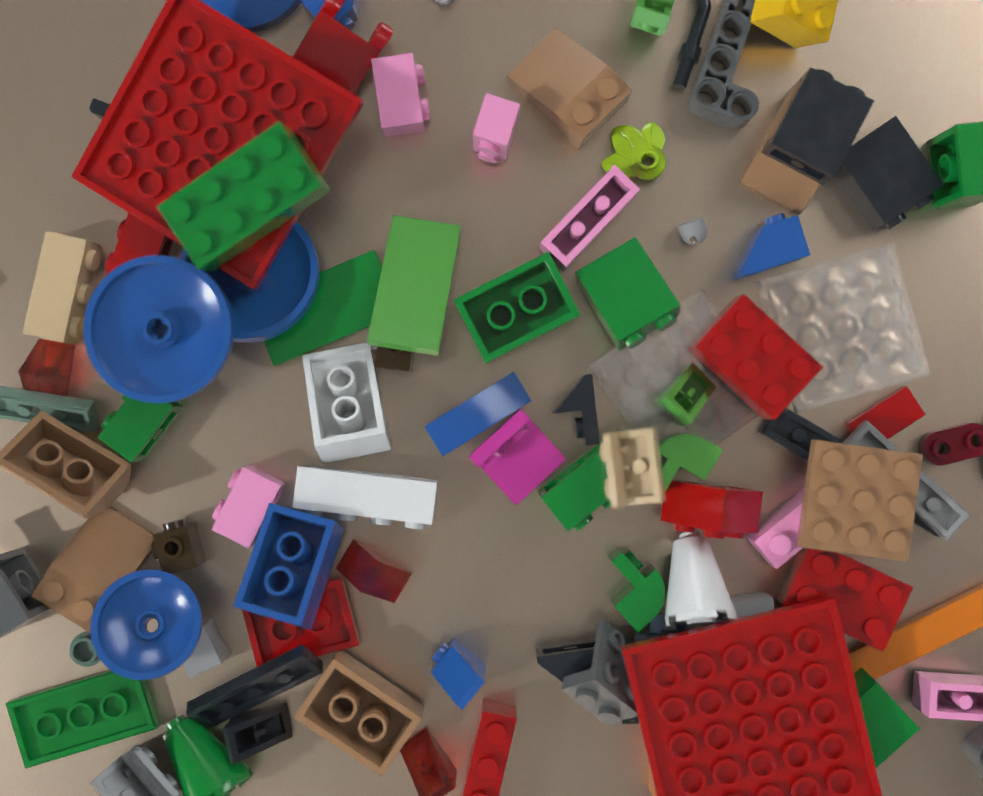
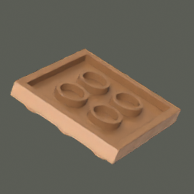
M811 439L797 546L908 562L923 454Z

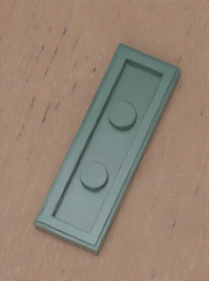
M0 386V418L29 423L42 410L77 431L95 433L99 426L93 400Z

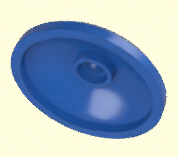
M141 570L127 574L115 581L104 591L94 608L90 625L94 650L106 667L122 677L135 680H149L165 676L185 663L195 650L202 631V610L193 590L175 575L159 570ZM156 619L158 628L154 632H149L147 629L148 622Z

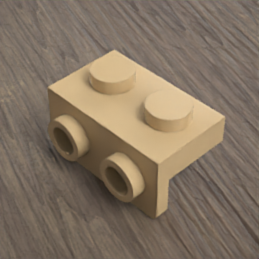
M657 427L614 431L603 434V441L600 444V455L602 461L606 463L608 477L605 479L604 486L606 497L611 500V507L621 508L625 505L662 503L666 501Z

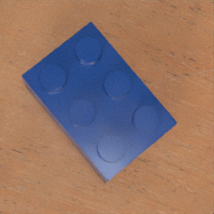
M269 503L233 607L312 630L344 528L334 520Z

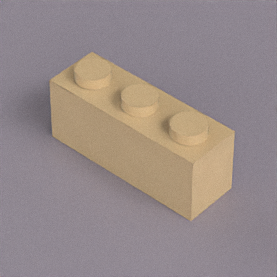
M45 231L22 331L23 334L62 343H78V339L83 335L85 308L93 294V286L91 285L93 273L98 269L101 261L99 244L81 238Z

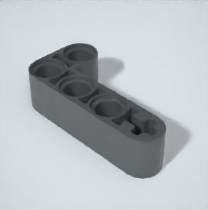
M723 0L688 99L689 109L695 116L731 129L744 127L756 115L759 109V100L754 92L731 83L752 24L750 19L755 0H743L744 6L740 12L734 11L739 0ZM729 27L733 29L737 37L729 38L723 32V28ZM716 59L723 62L725 70L718 71L714 69L711 60ZM699 92L710 93L713 96L714 103H704L700 99ZM740 103L743 105L746 115L736 114L732 104Z

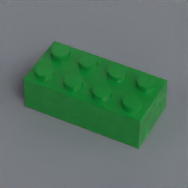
M278 121L162 202L157 208L198 270L215 271L331 190L293 131Z

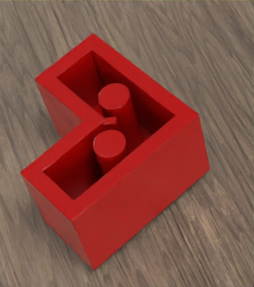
M672 480L665 491L666 501L662 503L660 521L674 523L673 529L682 532L694 533L695 528L702 529L703 536L709 538L724 539L725 537L743 539L744 533H758L763 491L734 486H716L686 480Z

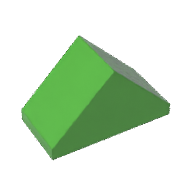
M692 362L653 401L677 425L688 426L712 395L716 386Z

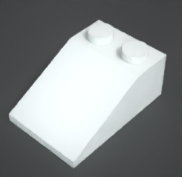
M368 342L302 355L314 445L322 463L325 464L391 450L371 345H368Z

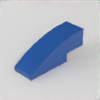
M512 372L424 427L441 455L445 456L532 400L516 374Z

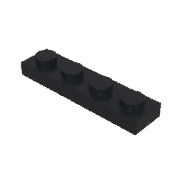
M302 644L188 701L186 714L207 729H210L322 674L323 661Z

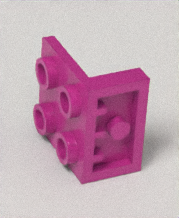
M521 408L469 455V458L477 467L480 466L514 504L520 503L565 461L564 455Z

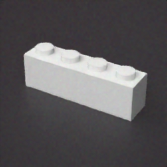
M302 464L297 466L292 508L302 509V512L319 517L323 516V512L337 513L336 519L344 521H357V516L370 517V523L391 525V521L395 520L404 521L407 528L425 529L426 524L432 525L434 522L439 480Z

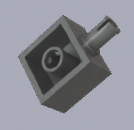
M24 547L0 554V638L26 626L51 610V608L31 596L42 580V576Z

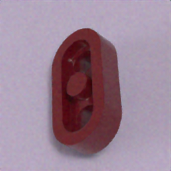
M962 423L927 432L919 440L918 452L923 454L922 459L926 463L939 466L982 456L983 425L978 423ZM974 434L978 438V442L975 446H973L970 441L971 437ZM942 442L945 449L942 454H939L937 446Z

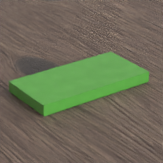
M393 215L367 339L368 345L439 356L461 232L460 225Z

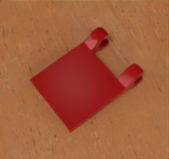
M325 0L292 57L352 94H355L372 67L371 59L378 57L381 50L392 37L393 29L380 22L374 29L369 42H367L333 19L345 0Z

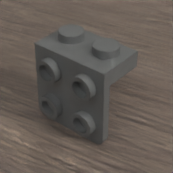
M608 621L598 624L591 669L565 676L562 690L575 699L578 704L584 706L597 716L601 722L615 724L620 720L637 716L621 646L632 644L633 642Z
M138 745L124 752L89 783L99 796H181L178 793L181 790L178 782L170 774L164 776L156 767L158 760L147 747L141 749Z

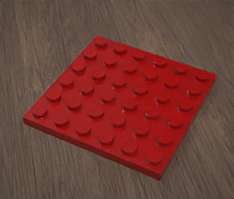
M167 0L71 177L182 245L157 208L158 205L278 121L293 131L315 167L323 176L365 102L202 1ZM302 211L229 260L219 269L250 288L258 289Z
M827 596L736 618L735 620L719 622L621 646L656 796H882L837 601L834 597Z

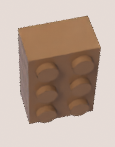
M341 650L337 651L293 718L383 777L421 721L424 705Z

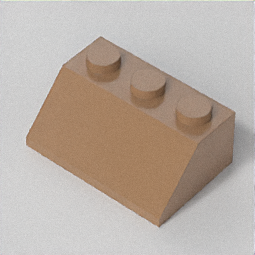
M42 410L0 451L1 469L85 519L109 509L130 484L131 463Z

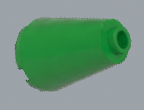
M182 714L165 726L167 732L162 738L183 796H230V793L236 789L237 784L241 787L254 775L251 768L243 761L230 764L227 746L193 718H185Z

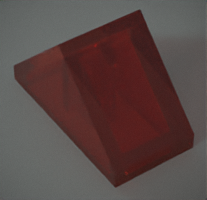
M38 339L18 371L23 389L68 396L76 344Z
M354 538L336 567L361 593L392 603L396 602L412 574L411 571Z
M424 729L404 744L400 752L419 796H445L456 788L457 769L429 729Z

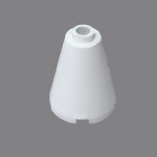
M699 532L680 534V539L673 542L665 612L666 629L676 630V624H685L686 630L724 622L726 619L735 620L737 618L736 611L708 539L700 537Z

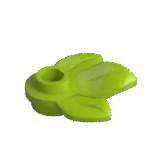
M651 121L641 131L630 125H620L612 129L611 139L616 152L601 163L606 172L615 165L629 179L637 176L642 180L648 181L654 180L663 174L666 168V157L662 151L665 145V135L657 124ZM647 158L655 160L650 166L642 164L643 160Z

